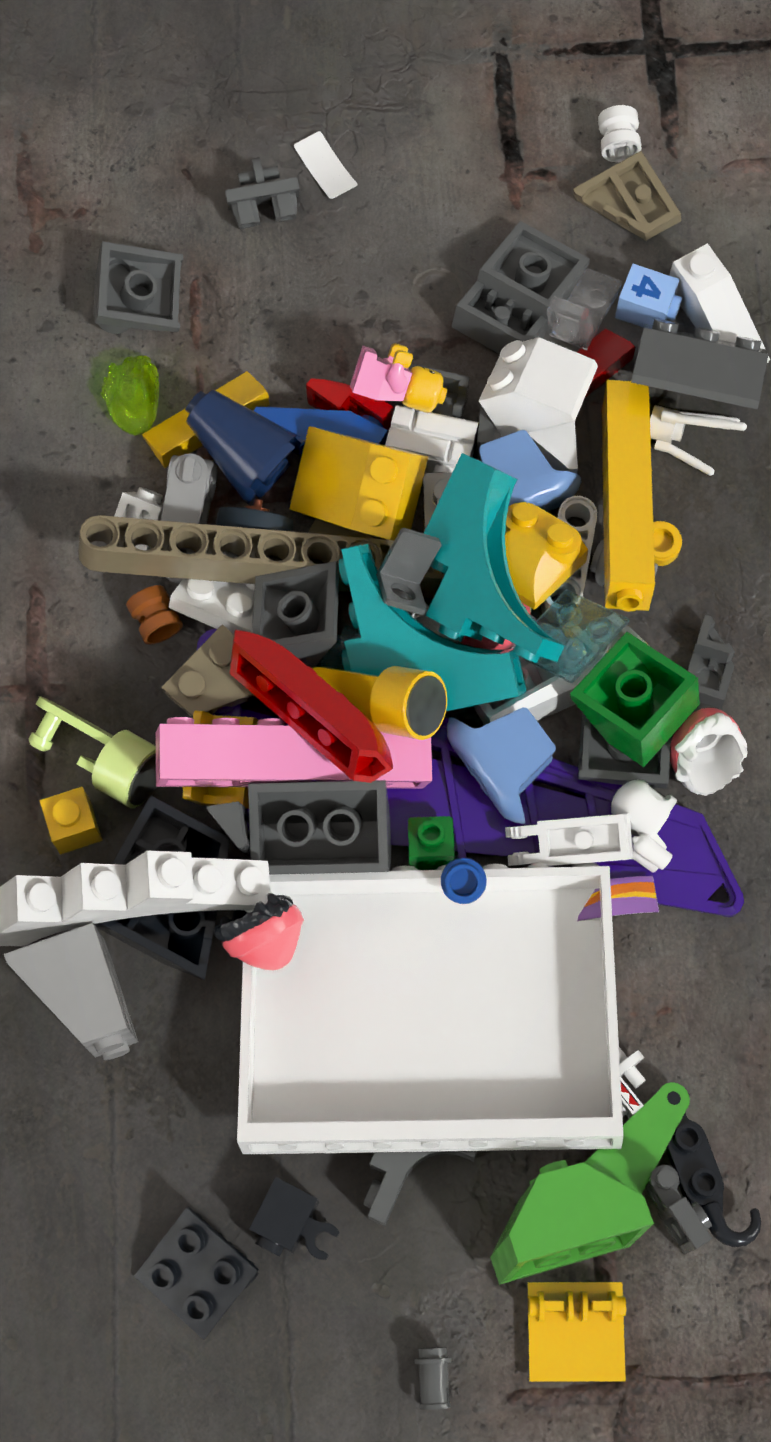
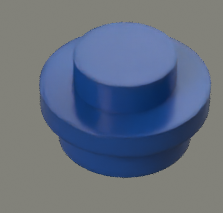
M454 859L442 871V890L455 903H472L479 899L485 891L487 883L485 871L473 859Z

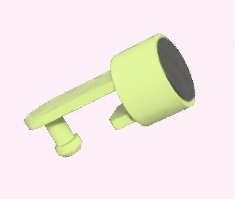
M39 697L36 705L47 712L36 732H32L28 738L31 746L43 752L50 750L53 745L51 740L63 720L105 744L96 761L80 756L77 765L92 773V784L96 789L129 808L140 806L152 795L157 788L156 746L129 730H122L112 735L68 709L44 697Z

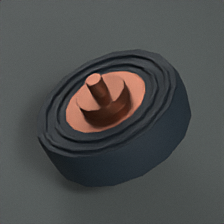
M254 499L253 506L219 508L215 524L293 532L294 527L291 518L262 508L263 500Z

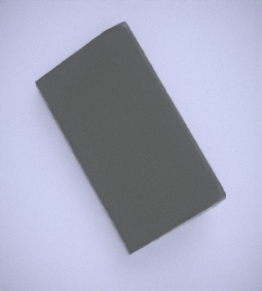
M239 801L207 806L206 809L246 857L251 856L249 812Z

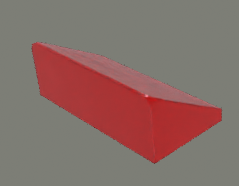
M606 328L577 351L579 354L594 359L598 365L585 398L628 364L634 357L636 347L630 341Z

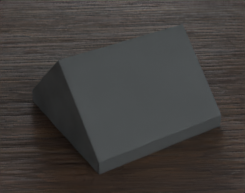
M337 561L255 576L252 633L275 641L289 650L305 665L314 668L337 641L339 564Z

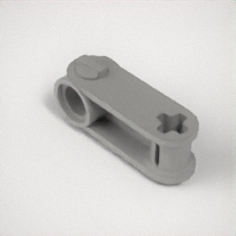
M193 453L181 456L173 455L171 457L161 521L207 524L217 482V464L214 460L203 459ZM179 549L181 552L186 554L195 553L192 549ZM166 577L169 581L177 584L183 580V578Z

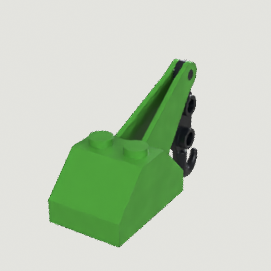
M674 1082L663 1085L623 1125L621 1149H598L585 1162L568 1166L566 1160H561L539 1169L540 1174L529 1182L530 1186L518 1200L490 1257L499 1285L628 1248L635 1243L654 1224L642 1193L649 1182L651 1172L658 1165L665 1150L672 1167L678 1173L679 1187L683 1196L687 1198L690 1204L696 1201L705 1211L712 1224L709 1230L714 1238L722 1244L731 1247L747 1246L756 1239L760 1233L762 1222L759 1210L756 1208L750 1210L751 1222L745 1231L736 1232L727 1226L723 1216V1179L704 1130L699 1124L689 1120L686 1116L690 1098L687 1090L682 1085Z

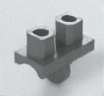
M260 157L251 159L253 171L238 173L240 185L255 183V185L225 190L227 208L233 211L239 229L260 225L257 205L272 202L276 222L293 220L297 217V198L299 197L300 190L298 178L292 177L265 182L266 180L280 178L278 166L262 169Z

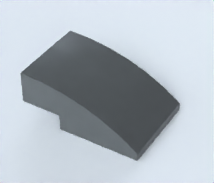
M520 221L481 267L477 281L457 304L452 328L498 354L507 344L513 341L520 340L523 342L537 337L543 338L589 265L590 258Z

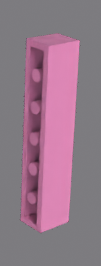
M173 717L167 719V724H159L156 731V787H248L249 783L352 781L292 727L285 726V721L282 719L267 718L258 720L257 725H240V720L236 718H217L212 720V724H194L193 718ZM381 732L390 749L393 769L376 780H386L387 788L423 789L432 782L431 737L425 740H418Z

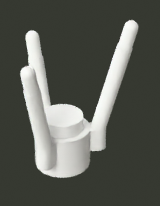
M658 405L654 406L650 418L651 439L656 440L655 450L667 452L709 476L714 474L712 467L672 445V440L681 441L686 424L744 431L747 428L744 422H740L735 417L682 412Z

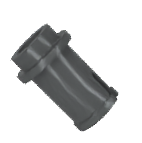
M447 1347L419 1348V1358L414 1359V1364H419L420 1409L451 1408V1402L449 1401L448 1363L452 1362V1357H447Z

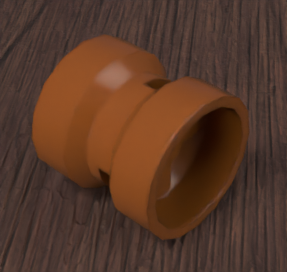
M154 585L140 590L126 603L131 617L138 620L141 624L139 633L144 643L148 645L157 644L171 638L183 627L177 611L170 610V597L162 585Z

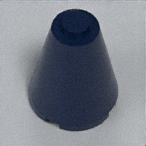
M211 390L207 394L200 391L193 397L185 409L189 413L186 423L240 497L249 506L254 504L255 495L259 499L262 498L291 466L286 459L289 453L293 450L299 455L305 444V440L299 435L215 390Z

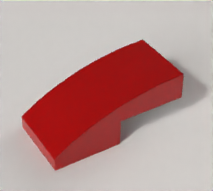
M314 378L307 382V402L315 409L352 411L361 417L368 415L377 419L387 432L390 429L393 406L384 400H375L353 393L350 385L341 382Z

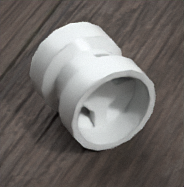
M616 105L603 110L599 114V131L604 135L601 139V154L604 159L610 162H621L641 151V138L636 133L639 126L636 109L631 106Z

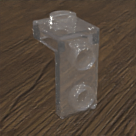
M586 268L569 298L565 300L554 296L547 307L550 336L587 350L622 288L621 280Z

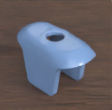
M520 430L487 442L479 447L481 462L517 479L509 506L515 503L527 502L549 512L560 508L567 498L575 496L579 490L581 477L577 473L553 469L525 430Z
M525 707L480 728H471L455 718H449L447 723L449 743L462 759L470 774L480 784V788L490 798L504 818L515 823L525 824L519 795L552 762V755L556 750L554 743L531 712Z

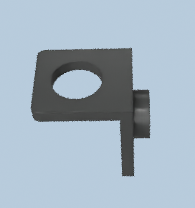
M402 528L399 531L376 574L383 601L386 605L424 615L427 607L420 583L441 547L439 538L407 528ZM392 589H400L406 592L412 600H405L399 597Z

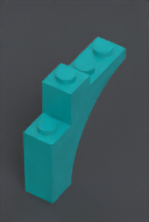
M462 453L423 533L440 539L441 547L430 567L445 574L426 616L440 623L438 632L456 641L462 642L464 636L482 641L484 636L503 645L505 639L516 644L513 649L515 654L531 662L538 663L540 657L558 662L565 645L552 638L529 615L514 588L508 568L505 544L506 518L517 479Z
M369 543L341 549L343 558L339 559V571L343 583L350 587L353 602L349 603V615L355 629L359 628L361 635L344 641L346 649L342 650V662L345 671L379 676L388 667L400 666L435 672L441 677L446 687V711L514 698L526 692L519 655L515 654L513 649L491 650L456 643L426 628L406 610L386 605L383 601L376 576L378 569Z

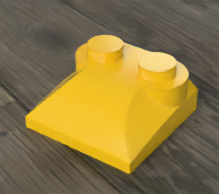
M527 502L515 503L508 507L505 544L509 572L521 602L535 610L586 563L588 548L575 528L540 507Z

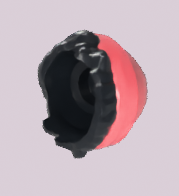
M268 893L267 903L264 904L261 901L256 903L252 912L234 910L232 919L223 916L220 919V925L217 924L215 926L214 933L217 939L222 941L224 949L231 957L238 958L248 965L263 970H278L291 961L304 919L301 911L293 904V900L289 896Z

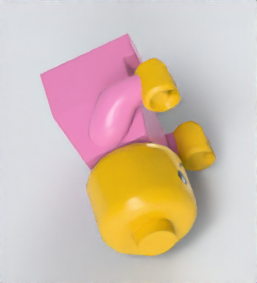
M397 343L391 345L388 358L383 359L377 356L374 349L362 346L350 383L353 393L375 400L402 401L404 406L425 413L432 412L437 403L443 404L447 388L443 387V376L437 371L421 366H415L409 370L413 355L408 352L406 346Z

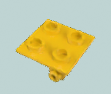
M527 1282L529 1382L626 1381L624 1345L626 1298L623 1296L622 1282Z

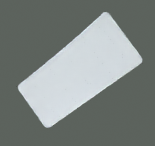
M320 131L294 144V148L330 199L358 185L337 158Z

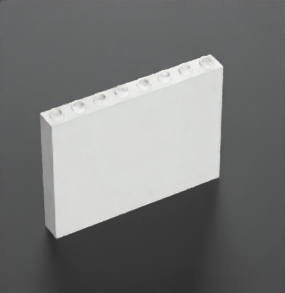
M594 862L574 864L572 867L547 866L546 863H534L527 868H508L503 864H488L483 866L487 879L485 891L479 899L469 904L455 903L444 894L441 887V874L446 865L438 867L437 870H418L413 866H398L389 872L269 875L271 893L289 896L293 900V904L301 911L304 921L301 925L294 955L286 966L278 970H263L243 962L237 1143L242 1154L621 1149L623 1142V1117L610 866H599ZM600 888L601 918L577 921L580 912L594 890Z

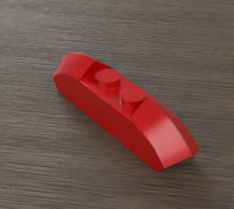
M241 630L234 631L230 675L353 781L371 783L393 769L390 749L380 730L364 713L350 703L342 693L337 692L318 676L314 669L305 665L282 645L258 634Z

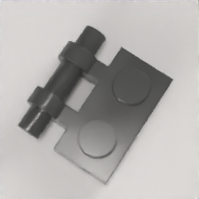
M661 1165L651 1172L645 1190L660 1212L658 1216L685 1255L713 1239L707 1229L712 1227V1224L705 1211L696 1201L690 1205L687 1198H682L678 1192L679 1176L677 1171L668 1165Z

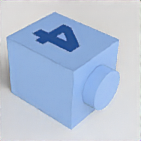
M632 264L618 300L615 318L643 328L644 324L653 325L654 319L675 321L683 298L676 295L680 279Z

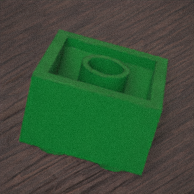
M627 631L570 693L572 701L604 739L642 767H645L700 705L698 677Z

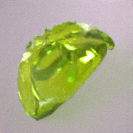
M144 355L129 356L124 359L121 365L116 366L115 363L109 365L108 377H103L104 385L101 386V397L105 400L109 414L114 422L123 431L136 436L147 432L156 419L159 399V374L149 357Z

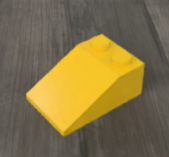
M309 426L289 509L354 531L387 540H395L402 528L411 530L429 456Z

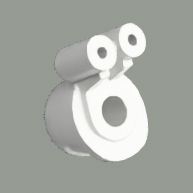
M637 779L627 782L618 789L611 803L612 815L629 813L631 834L634 836L632 837L634 860L654 873L658 868L664 869L673 856L666 850V844L657 833L667 820L677 799L672 795L663 797L651 788L647 782Z

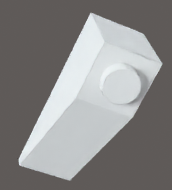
M708 243L672 263L670 276L680 279L676 292L677 296L683 297L680 306L696 328L717 331L720 333L719 340L735 343L737 336L761 341L731 275ZM761 341V346H760V348H761V349H765V347H764V345H763V343H762V341Z

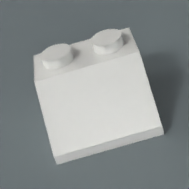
M540 337L523 342L516 340L507 344L501 350L479 402L502 437L520 430H525L529 433L574 422L598 365L594 359Z

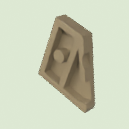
M642 151L573 188L574 197L578 202L645 241L682 221L680 211Z
M223 624L161 687L163 692L192 718L195 710L214 714L219 708L239 705L247 702V698L254 696L230 675L234 634Z

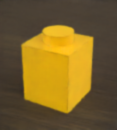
M83 786L39 800L52 843L60 855L103 841L91 801Z

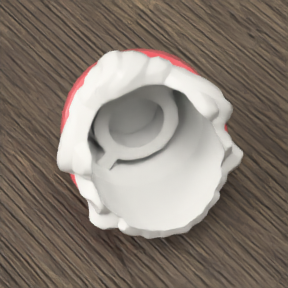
M716 708L699 709L693 712L673 734L670 745V764L676 773L677 781H680L690 792L707 796L723 789L726 784L731 783L732 779L739 777L740 773L743 772L744 769L741 762L747 757V743L741 734L739 726L727 713Z

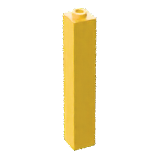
M607 380L602 404L605 608L620 609L628 612L636 610L649 611L655 587L649 386L631 383V381Z

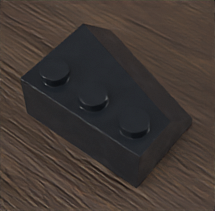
M150 796L112 864L126 865L146 851L191 852L192 858L227 859L230 838ZM217 910L157 914L94 924L96 928L155 960L205 981Z

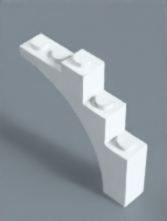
M146 851L126 865L80 863L61 877L16 875L0 887V946H26L41 938L90 923L97 924L133 917L192 911L254 910L256 903L261 901L266 904L268 901L267 894L271 893L268 861L192 858L191 852Z

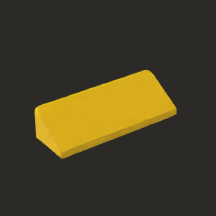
M248 371L215 390L253 411L256 406L267 407L270 405L268 392ZM185 409L142 434L144 440L164 468L169 466L173 455L190 454L203 446L186 423L189 413Z

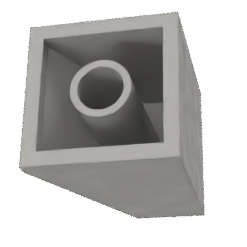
M94 923L4 954L6 963L95 1058L102 1055L103 1060H110L123 1056L130 1052L129 1045L138 1042L106 941Z

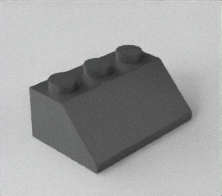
M654 319L653 325L644 324L631 383L758 409L768 360V351L760 348L761 341L741 336L736 337L735 343L719 340V332L704 328H695L694 334L677 331L678 323L661 319Z
M352 780L248 784L251 860L268 861L269 875L389 872L392 865L391 830L386 780H375L371 783Z

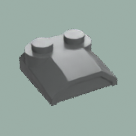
M102 241L95 274L93 306L95 323L102 330L112 334L123 333L129 328L178 332L180 329V323H178L180 271L183 254Z
M582 712L578 779L624 785L629 781L638 779L644 780L653 789H667L669 784L671 737L645 767H642L610 745Z

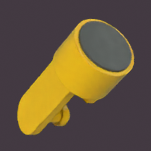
M391 666L385 669L379 676L326 667L312 668L318 676L337 692L342 693L350 703L364 713L383 733L425 740L438 731L444 720L447 709V691L443 680L435 672Z

